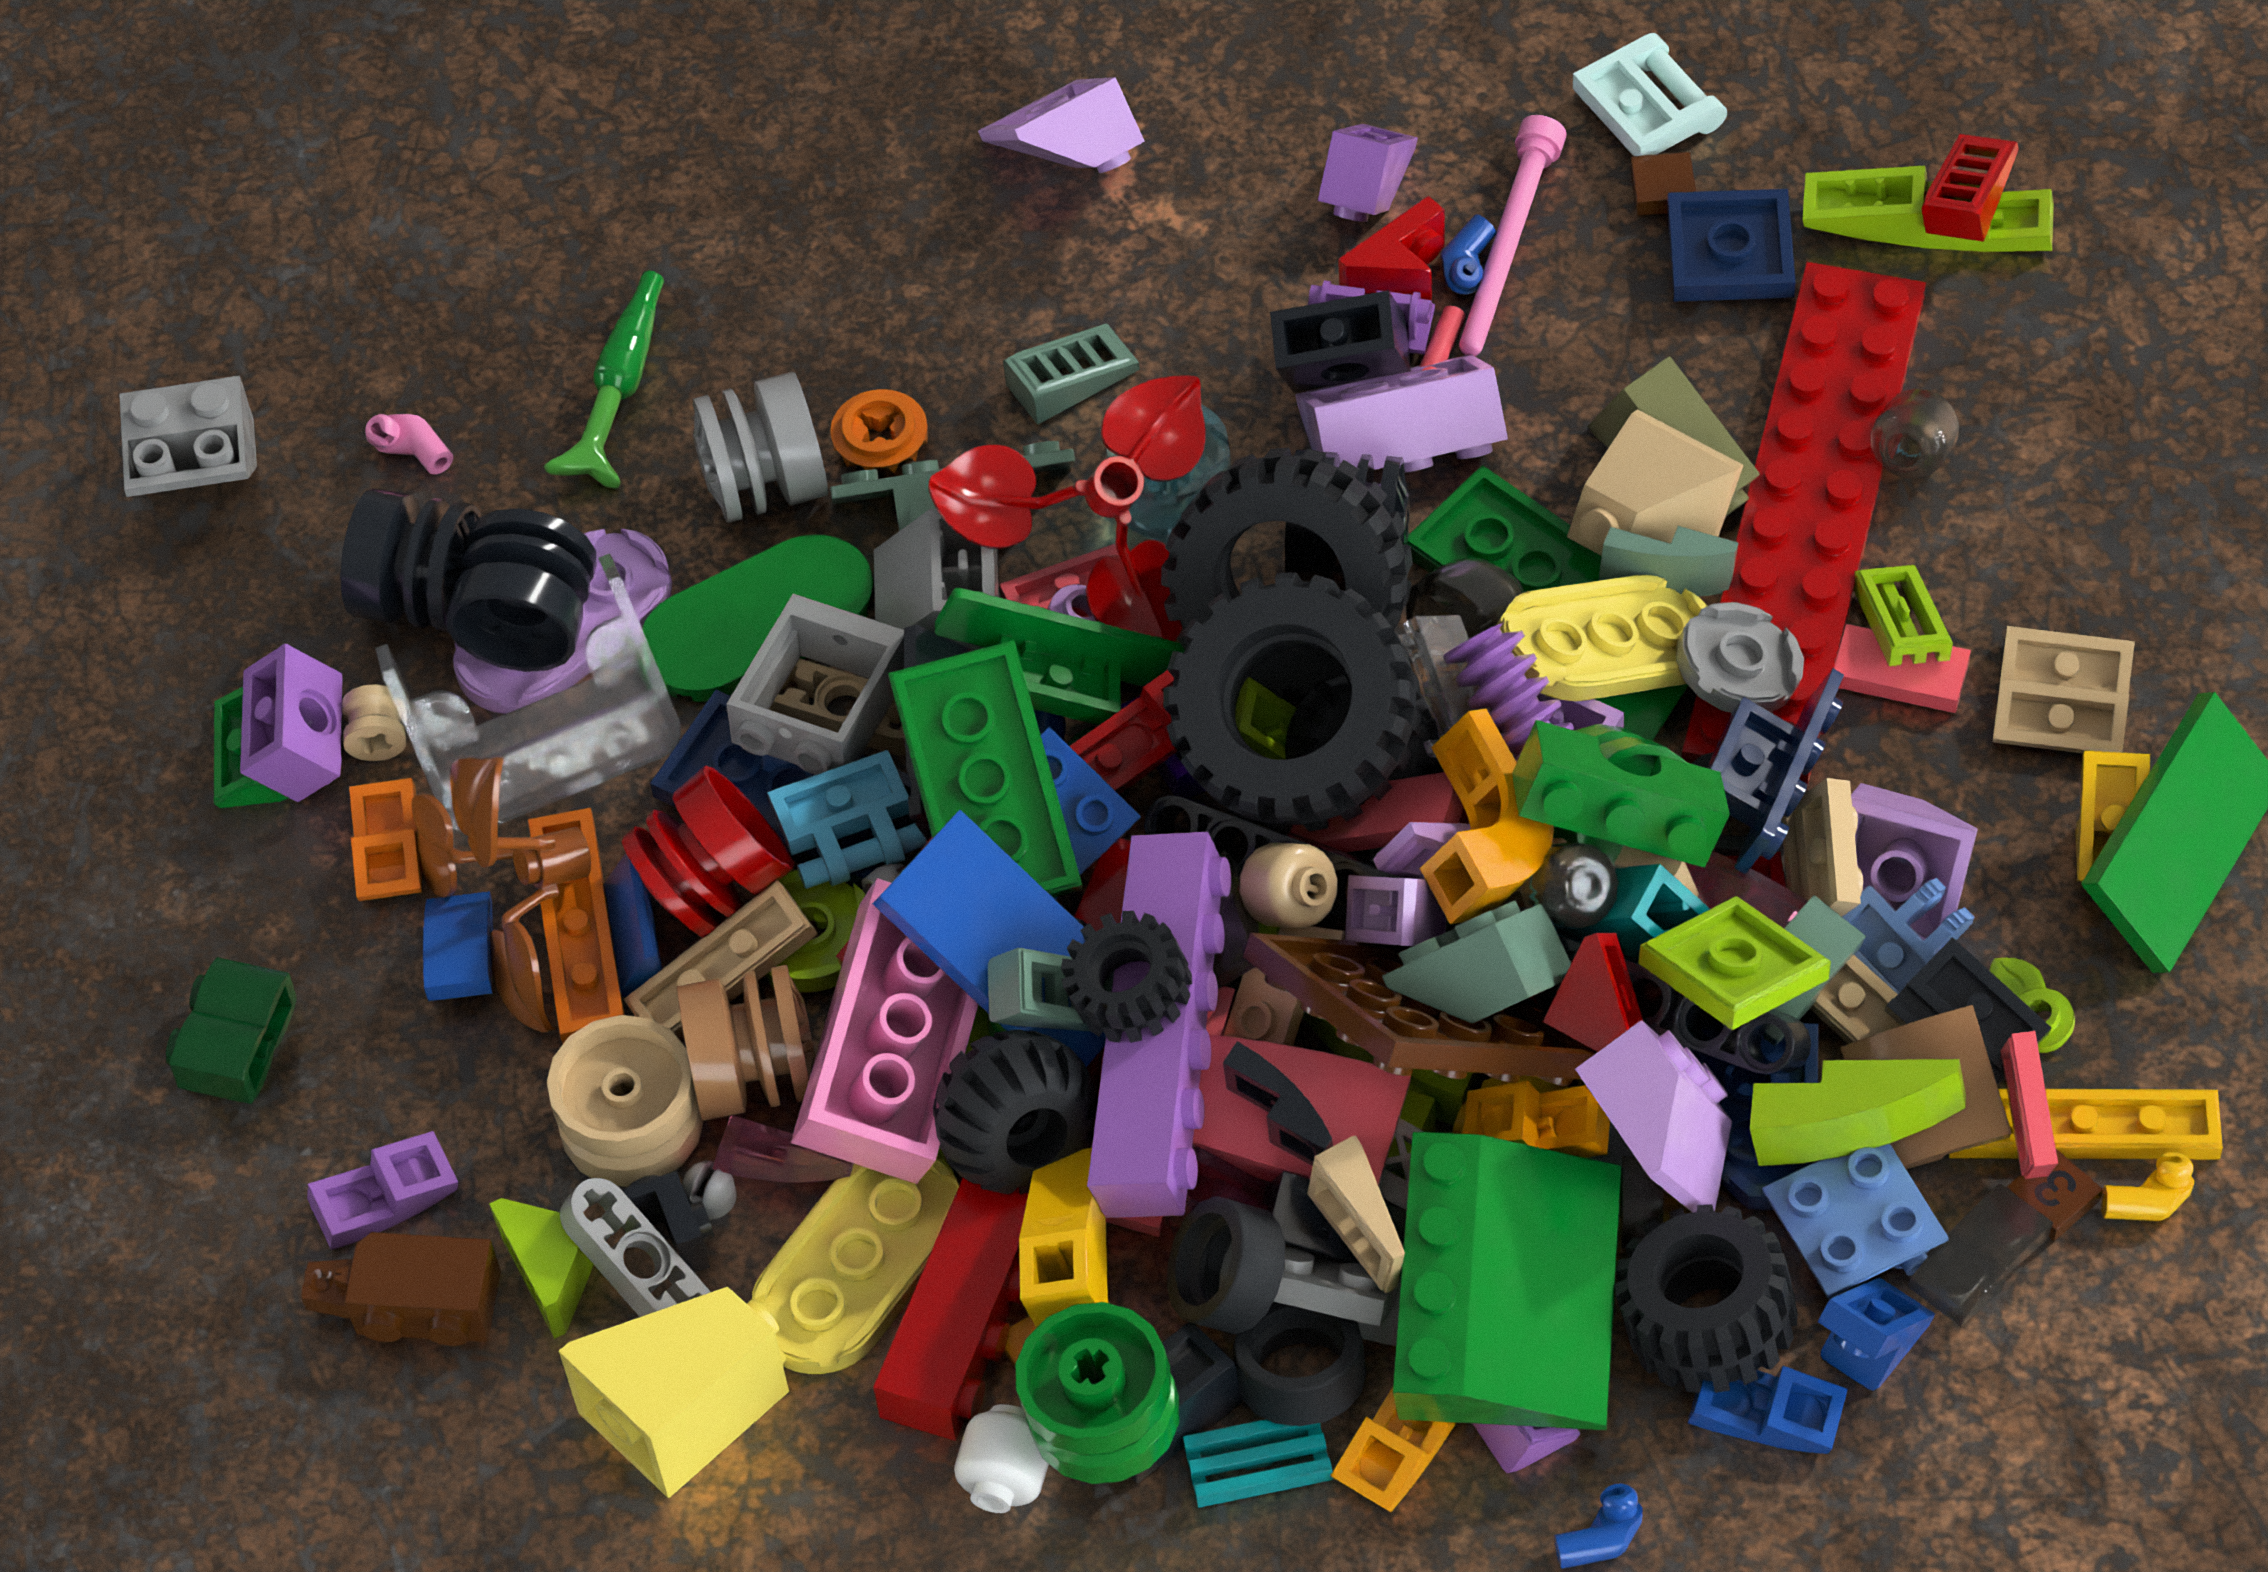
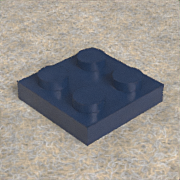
M1788 189L1668 193L1667 213L1673 302L1795 298L1796 281Z

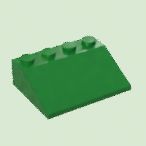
M1413 1132L1404 1238L1405 1255L1402 1264L1393 1396L1399 1420L1607 1430L1621 1166L1485 1135Z

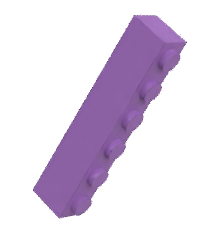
M1208 832L1131 836L1122 911H1134L1139 922L1145 912L1155 916L1159 925L1164 922L1170 928L1189 964L1188 968L1192 974V984L1186 985L1191 994L1187 1005L1175 1002L1181 1013L1177 1020L1173 1023L1165 1016L1159 1020L1164 1029L1161 1033L1153 1036L1149 1027L1141 1029L1142 1041L1132 1043L1125 1031L1122 1032L1120 1043L1109 1041L1106 1037L1087 1183L1105 1218L1182 1216L1185 1213L1187 1189H1194L1197 1183L1198 1165L1195 1151L1192 1148L1194 1129H1201L1204 1123V1099L1199 1089L1201 1070H1207L1211 1062V1041L1206 1030L1208 1011H1215L1218 1002V986L1213 972L1214 954L1222 953L1225 940L1224 924L1219 914L1221 897L1229 895L1231 888V871L1228 859L1219 856ZM1137 961L1118 967L1114 970L1112 992L1125 991L1136 986L1149 972L1150 964Z

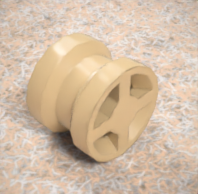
M377 684L363 685L345 694L342 700L343 718L348 723L343 731L345 751L357 759L366 761L387 760L400 754L406 746L405 727L400 723L405 715L403 695L394 688Z

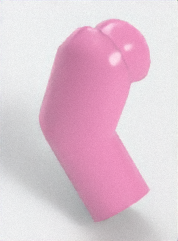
M378 414L369 419L366 424L365 436L368 442L375 446L378 451L387 454L415 455L430 474L436 475L446 471L453 462L454 458L450 450L431 426L417 415Z

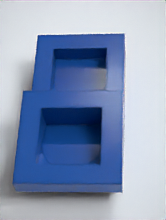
M490 891L426 899L423 927L424 990L428 1001L493 994L490 948L493 916Z
M1782 1366L1776 1376L1756 1370L1757 1380L1744 1385L1741 1379L1729 1383V1391L1715 1393L1712 1381L1703 1380L1700 1392L1695 1393L1688 1424L1777 1448L1829 1454L1834 1444L1848 1389Z

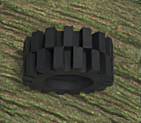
M1122 911L1121 923H1116L1111 913L1100 917L1104 928L1097 932L1090 923L1080 930L1086 941L1081 944L1072 939L1066 948L1072 959H1062L1061 970L1065 978L1061 979L1064 990L1083 1024L1086 1023L1089 1030L1098 1037L1104 1031L1107 1039L1112 1042L1120 1043L1122 1032L1125 1031L1132 1043L1142 1041L1141 1029L1149 1027L1153 1036L1164 1031L1159 1022L1164 1016L1174 1023L1181 1015L1175 1002L1187 1005L1191 994L1186 985L1192 984V974L1188 968L1189 964L1170 928L1164 922L1159 925L1155 916L1145 912L1139 922L1134 911ZM1137 961L1150 964L1149 972L1136 986L1120 992L1104 990L1103 985L1106 979L1118 967Z

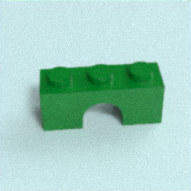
M1535 720L1512 772L1519 816L1705 868L1730 815L1721 772L1659 755L1650 776L1635 775L1618 768L1604 757L1599 747L1598 737Z

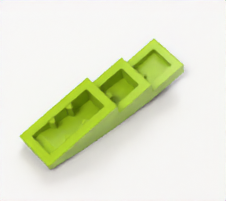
M1926 166L1812 172L1805 174L1803 224L1807 228L1861 240L1927 249L1980 252L2052 251L2054 203L2051 189L2003 192L1986 238L1982 242L1926 233L1921 207L1933 182L1928 181ZM1958 182V185H1962V186H1969V187H1976V188H1979V186H1980V185H1973V184H1966V183H1959V182ZM1953 197V198H1952L1953 200H1960V201H1967V202H1971V201H1972L1971 199H1964V198H1957V197Z

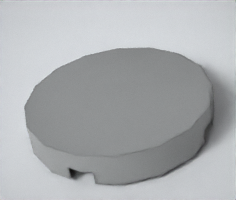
M1737 602L1713 603L1701 609L1698 616L1690 619L1684 627L1677 641L1676 662L1683 680L1697 696L1719 710L1732 713L1743 696L1769 712L1785 706L1803 677L1804 657L1795 636L1786 627L1782 632L1777 626L1770 623L1773 616L1760 608Z

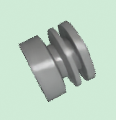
M792 371L755 381L754 398L756 410L747 413L744 412L738 397L731 388L722 390L727 417L725 419L717 420L715 410L708 395L692 399L695 413L693 439L707 489L721 507L727 523L742 519V509L738 491L747 489L750 501L757 515L766 513L765 484L776 481L782 496L790 506L828 495V484L819 444L796 373Z

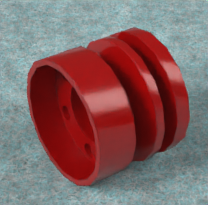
M706 765L673 794L672 799L684 822L683 824L678 823L666 813L654 809L646 818L650 833L644 828L635 826L622 839L626 855L653 897L670 914L678 918L690 930L702 938H705L718 925L724 922L720 912L726 917H730L743 907L740 897L732 884L734 881L751 893L758 895L776 880L780 881L794 867V862L788 849L760 811L725 776Z

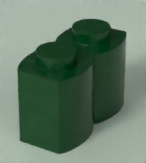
M216 957L206 974L197 976L189 999L192 1012L185 1020L182 1028L177 1027L172 1031L166 1047V1063L171 1067L178 1088L248 1104L254 1102L266 1080L274 1050L282 1041L295 1009L297 995L288 972Z

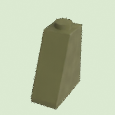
M1670 356L1626 386L1587 426L1594 436L1609 448L1631 413L1638 409L1743 464L1744 466L1726 517L1750 499L1744 492V489L1760 475Z

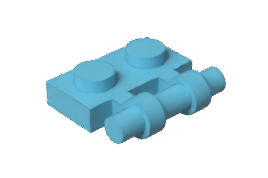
M888 750L767 792L770 807L791 856L815 847L820 856L797 865L805 889L829 881L831 886L851 880L850 873L880 862L889 865L905 861V853L922 848L927 843L926 838L915 823L895 830L891 821L909 814V796ZM868 828L871 829L874 838L844 849L840 848L837 839Z

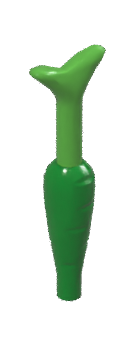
M650 270L642 273L633 297L614 326L596 362L593 383L598 390V394L582 438L563 455L547 462L543 467L547 473L560 476L589 474L605 487L617 489L620 486V479L606 458L604 445L621 400L631 397L636 392L642 379L653 333L657 301L664 284V278L659 273Z

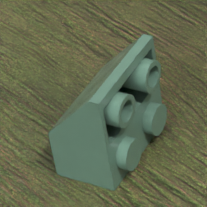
M1515 900L1495 910H1490L1474 917L1442 935L1428 939L1398 953L1404 966L1382 975V978L1388 989L1469 1023H1475L1562 983L1571 962L1544 904H1538L1521 912Z

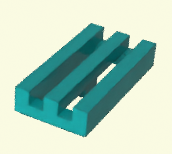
M1265 1419L1183 1436L1184 1449L1198 1508L1333 1480V1477H1331L1332 1466L1327 1454L1321 1423L1292 1426L1276 1424ZM1311 1454L1314 1461L1207 1482L1205 1477L1243 1468L1252 1470L1271 1466L1272 1462Z

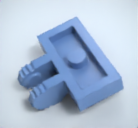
M1937 878L1929 880L1896 911L1873 887L1868 885L1860 896L1861 904L1842 916L1866 936L1861 947L1854 955L1897 994L1906 987L1907 983L1952 937L1957 940L1969 928L1975 918L1964 907L1949 914L1942 921L1941 925L1925 940L1918 935L1910 925L1934 908L1945 894L1946 887Z

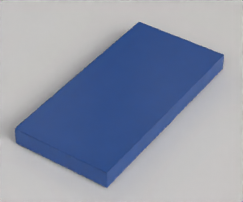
M961 810L941 828L872 903L988 1014V962L992 957L1018 947L1071 957L1066 949L1071 940L1073 939L1081 944L1086 941L1080 931L1084 927ZM1042 977V999L1044 1003L1045 977ZM1068 997V1007H1071V1000ZM999 1023L1006 1031H1036L1062 1042L1077 1054L1086 1067L1103 1049L1106 1041L1104 1032L1098 1037L1090 1031L1023 1027Z

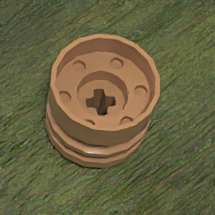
M788 965L771 968L776 997L762 1000L755 971L745 973L743 983L744 1003L732 1006L719 978L676 986L684 1039L702 1121L745 1113L747 1105L746 1082L760 1081L769 1105L776 1107L781 1106L777 1076L791 1074L797 1102L803 1101L815 1060V1051L805 1001L790 977Z

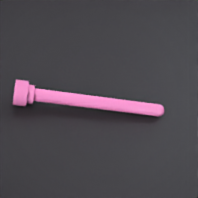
M1531 115L1524 118L1521 122L1515 140V147L1518 151L1517 156L1521 162L1483 271V277L1479 283L1459 342L1460 350L1464 355L1477 356L1483 349L1542 171L1560 157L1567 133L1565 128L1553 118L1544 115Z

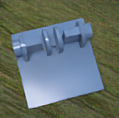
M1890 1144L1876 1148L1864 1147L1856 1150L1852 1155L1819 1160L1762 1188L1764 1195L1827 1298L1893 1267L1904 1269L1908 1276L1918 1274L1930 1264V1260L1926 1255L1928 1251L1949 1241V1237Z

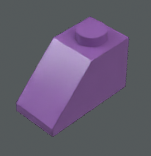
M1365 124L1334 130L1318 201L1335 205L1334 215L1354 221L1368 222L1369 214L1376 215L1388 211L1416 149L1418 137Z

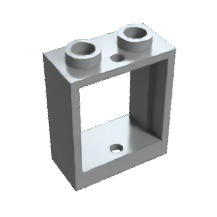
M792 594L727 702L732 743L740 745L743 749L755 755L767 754L796 764L803 770L815 775L859 760L894 700L888 673L904 669V630ZM800 656L869 678L838 733L769 710Z

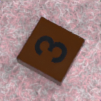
M2057 1149L2058 1164L2049 1176L2025 1179L2024 1175L2021 1176L2020 1174L2006 1186L2005 1199L2053 1241L2059 1238L2100 1202L2103 1189Z

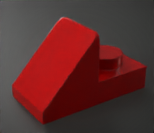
M1427 196L1338 259L1339 285L1364 288L1365 294L1376 293L1377 290H1389V292L1413 295V292H1420L1421 299L1432 300V272L1427 264L1432 262L1445 247L1444 208L1430 196Z

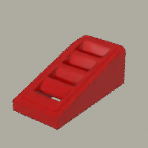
M1959 134L1932 182L1921 207L1926 233L1984 242L2018 153V142ZM1969 154L1979 155V156H1986V157H1993V158H1995V159H1987V158L1973 157V156H1969ZM1964 167L1987 170L1988 172L1987 174L1964 171L1963 169ZM1958 182L1980 186L1979 188L1958 185ZM1953 197H1957V198L1971 199L1972 201H1971V202H1967V201L1953 200L1952 198H1953Z

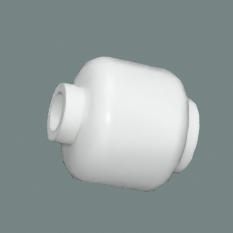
M999 1404L993 1406L987 1412L975 1415L969 1421L955 1462L954 1471L957 1482L964 1490L971 1494L970 1500L974 1505L989 1512L1006 1513L1010 1510L1011 1506L1026 1505L1038 1497L1049 1464L1043 1460L1033 1440L1023 1409L1018 1406Z

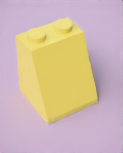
M729 1287L570 1341L559 1350L578 1413L667 1498L676 1493L789 1392L783 1368L786 1357L778 1346L775 1335L779 1330L777 1322L761 1303L755 1299L745 1303Z

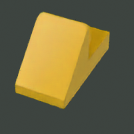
M2102 751L2083 752L2080 815L2075 829L2077 882L2084 880L2148 776L2151 754Z

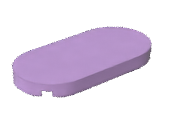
M605 529L584 533L596 550L597 566L594 578L590 582L589 598L583 604V621L573 655L565 664L553 669L522 672L499 668L479 660L455 642L454 671L463 693L476 705L486 710L503 714L530 712L557 699L639 635L649 614L660 603L671 596L672 580L667 559L662 549L651 538L634 530L621 529L622 534H606Z

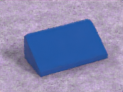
M625 853L604 882L622 997L630 995L662 970L650 892Z

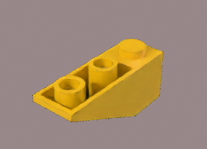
M1092 1148L1082 1149L1033 1171L1019 1237L1020 1300L1036 1328L1047 1317L1073 1305L1099 1302L1108 1303L1106 1218L1087 1186Z

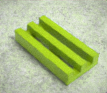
M1915 565L1855 571L1854 593L1889 666L1901 665L1903 655H1910L1913 664L1926 663L1927 653L1934 652L1937 661L1950 660L1953 642ZM1894 582H1900L1925 635L1919 636L1909 616L1910 609L1904 597L1899 595Z

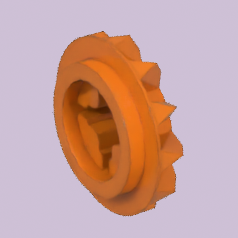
M887 389L870 390L860 393L847 400L833 417L830 431L833 449L842 456L847 467L859 465L864 470L888 467L895 474L899 463L905 460L916 462L919 448L921 445L927 444L926 415L921 406L904 393ZM888 427L890 428L891 439L886 440L882 437H877L872 442L870 441L868 429L882 432Z

